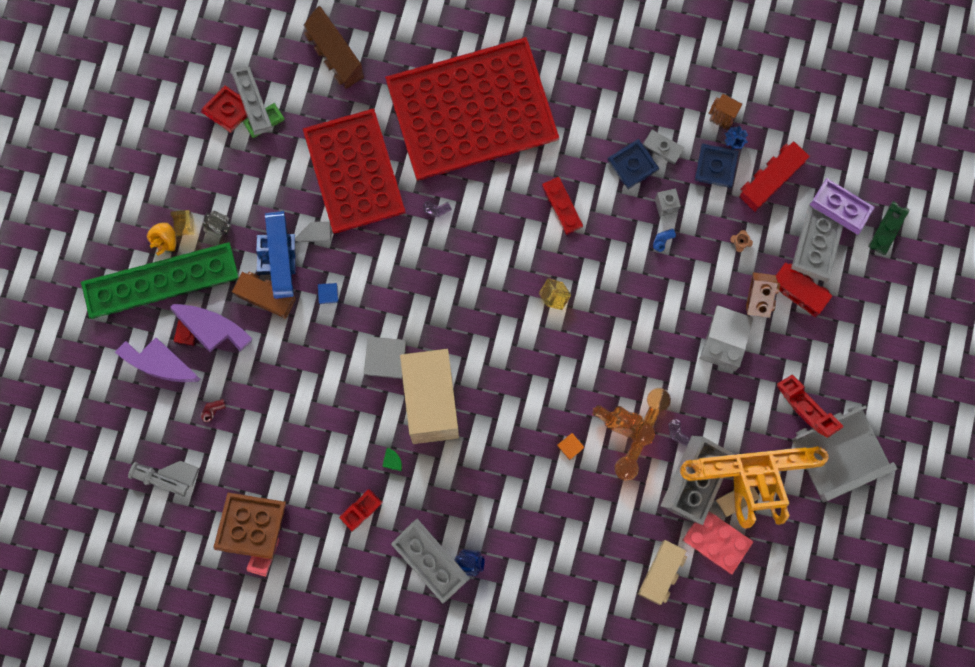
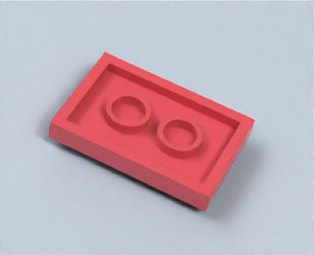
M710 511L703 525L694 522L682 539L683 542L731 575L753 544L752 540Z

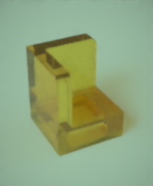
M190 210L171 211L176 236L193 235L194 216Z
M549 278L539 292V295L548 307L563 310L571 297L563 282Z

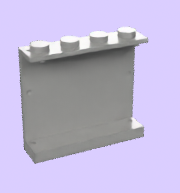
M858 405L847 409L849 413L843 416L841 412L833 415L843 425V428L828 438L814 429L807 431L805 428L796 432L797 436L792 439L796 448L819 446L829 454V459L824 466L806 468L822 502L829 501L897 470L894 462L889 464L863 412L867 408L866 405L861 408ZM814 453L815 459L823 460L820 454Z

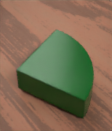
M387 448L382 467L402 472L400 457L395 451Z

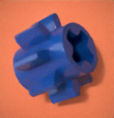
M741 126L730 127L728 132L725 133L727 139L724 141L727 146H731L732 150L735 148L742 149L745 143H748L746 139L748 134L746 130H742Z

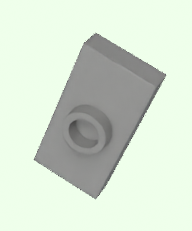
M651 130L643 144L647 150L674 165L684 150L683 146L654 130Z

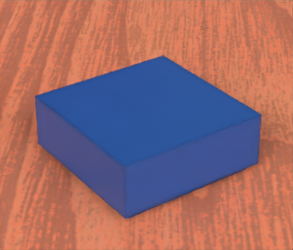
M337 283L318 284L319 304L339 303Z

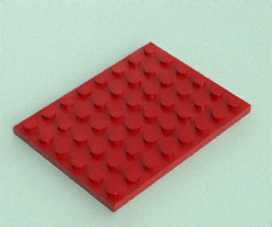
M527 37L385 77L416 181L555 142L560 138Z

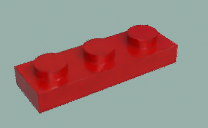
M560 177L543 183L542 188L565 234L567 235L583 228V224Z

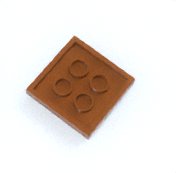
M227 493L213 546L214 550L273 559L286 502Z

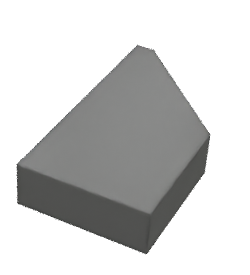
M330 221L310 222L297 235L295 242L331 241Z
M179 461L159 470L158 474L193 486L199 468Z

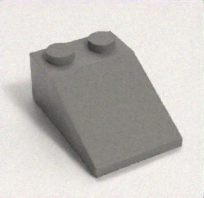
M717 305L699 359L736 371L740 367L746 349L753 317Z

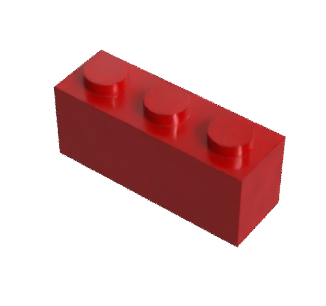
M785 262L776 274L777 282L780 283L779 292L816 318L832 298V295L829 294L830 292L827 288L815 284L810 276L791 269L792 264Z

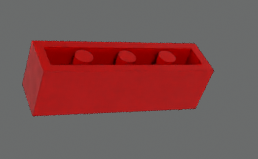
M794 141L790 145L786 143L779 150L780 155L777 158L773 156L766 163L768 167L765 170L760 169L753 176L755 179L751 183L749 181L746 182L740 189L742 193L739 198L754 212L810 157Z

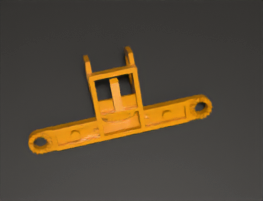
M816 446L813 448L804 447L700 458L698 460H686L680 468V474L688 481L734 476L735 511L739 524L745 529L751 528L756 521L754 511L770 509L775 524L780 525L784 524L790 515L787 509L789 501L779 471L822 467L828 461L829 454L822 447ZM814 453L820 454L823 460L815 459ZM686 467H692L695 473L688 474L689 472H687ZM758 486L762 501L765 503H754L750 487ZM775 493L778 494L780 501H774ZM742 497L745 498L748 506L747 520H745L742 514ZM775 508H781L780 516L777 515Z

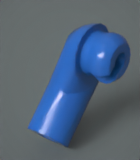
M673 228L656 235L653 242L654 250L658 252L665 250L666 241L676 237Z

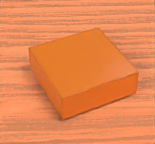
M573 433L557 445L569 461L585 448Z

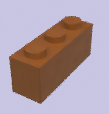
M242 272L232 293L242 300L287 319L296 300L295 296L274 299L272 281L266 279L264 282L258 279L259 276L252 272H248V274Z

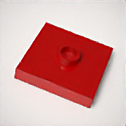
M226 85L201 109V113L230 133L247 117L240 95Z

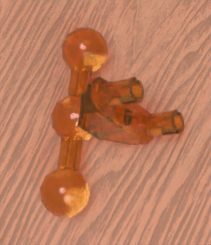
M655 388L649 392L647 396L649 409L644 419L638 413L629 412L621 406H617L614 412H609L600 405L593 409L592 414L604 421L607 428L626 437H631L633 440L627 455L619 458L615 463L614 470L619 479L630 481L638 475L639 465L637 459L642 448L653 442L655 438L653 425L659 412L667 410L670 406L671 397L667 390Z

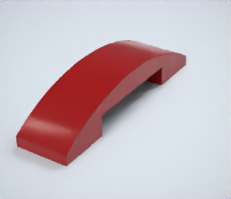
M793 374L777 384L780 392L791 407L815 431L828 438L843 428V425L831 413L827 414L804 391L805 386Z

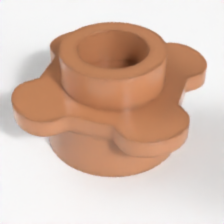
M745 230L730 238L738 252H742L744 248L753 245V241L750 240V236Z

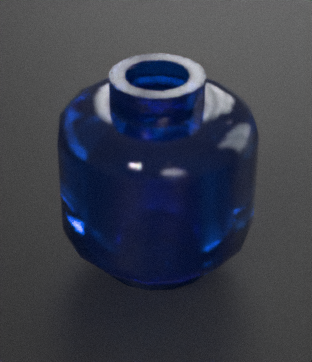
M463 549L459 556L456 555L455 562L468 576H477L484 570L485 558L478 550Z

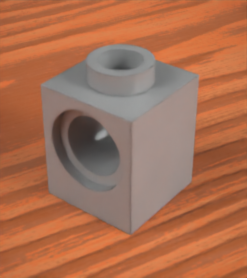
M676 188L658 192L655 197L659 217L679 211L681 205Z

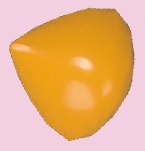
M158 223L152 226L147 233V239L151 243V248H158L157 256L163 254L164 251L174 252L176 248V234L173 227L168 223Z

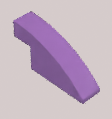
M173 304L171 306V311L209 352L213 351L226 338L240 352L252 342V338L242 328L217 313L189 305Z
M156 337L141 353L136 351L126 341L115 351L127 363L151 376L175 382H198L200 380L190 368Z

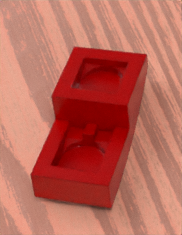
M368 489L339 518L353 532L383 502Z

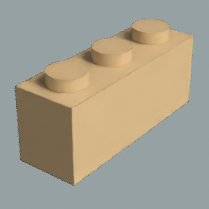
M666 540L662 541L638 595L658 605H661L662 602L666 603L671 593L668 591L671 584L674 585L679 576L676 572L679 566L683 567L686 562V550Z

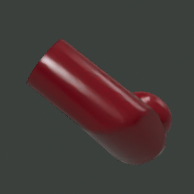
M224 399L205 405L201 413V418L204 422H211L217 410L226 408Z

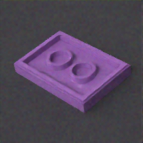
M828 178L824 180L810 203V206L857 235L860 234L875 208Z

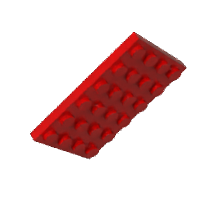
M374 108L303 128L333 234L406 213Z

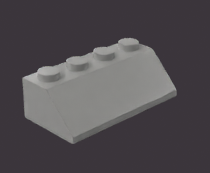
M692 436L661 503V507L703 525L723 478L688 481L681 476L680 468L686 460L734 454L705 437ZM686 467L687 472H689L688 474L695 473L692 467Z

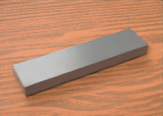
M250 67L232 70L234 82L254 135L272 131L271 122Z

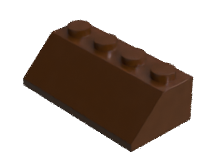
M318 6L304 23L305 32L303 34L308 42H313L315 45L313 48L319 57L323 56L326 68L335 73L334 78L339 85L342 84L347 89L364 78L362 65L321 6Z

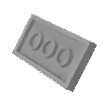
M809 204L791 269L827 282L831 276L843 225Z
M418 519L413 521L391 543L442 603H445L470 579Z

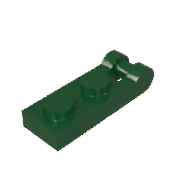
M892 201L868 247L886 255L910 209L898 206V203ZM893 212L899 214L898 219L892 216Z

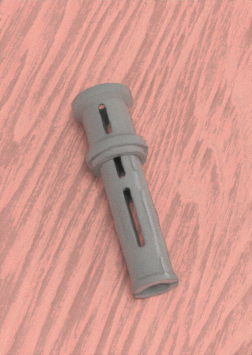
M137 462L133 463L128 474L129 479L135 478L142 481L145 485L153 484L182 497H185L189 485L157 474L153 468L147 469L140 466Z

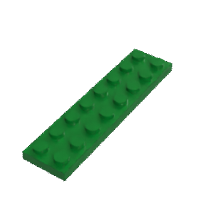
M230 242L81 281L88 316L90 319L236 281L239 279L232 247Z

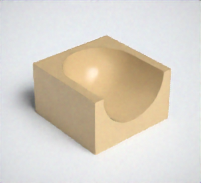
M448 349L400 355L409 435L412 443L419 444L458 439L459 433Z

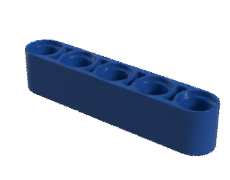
M285 212L265 213L274 299L294 297Z

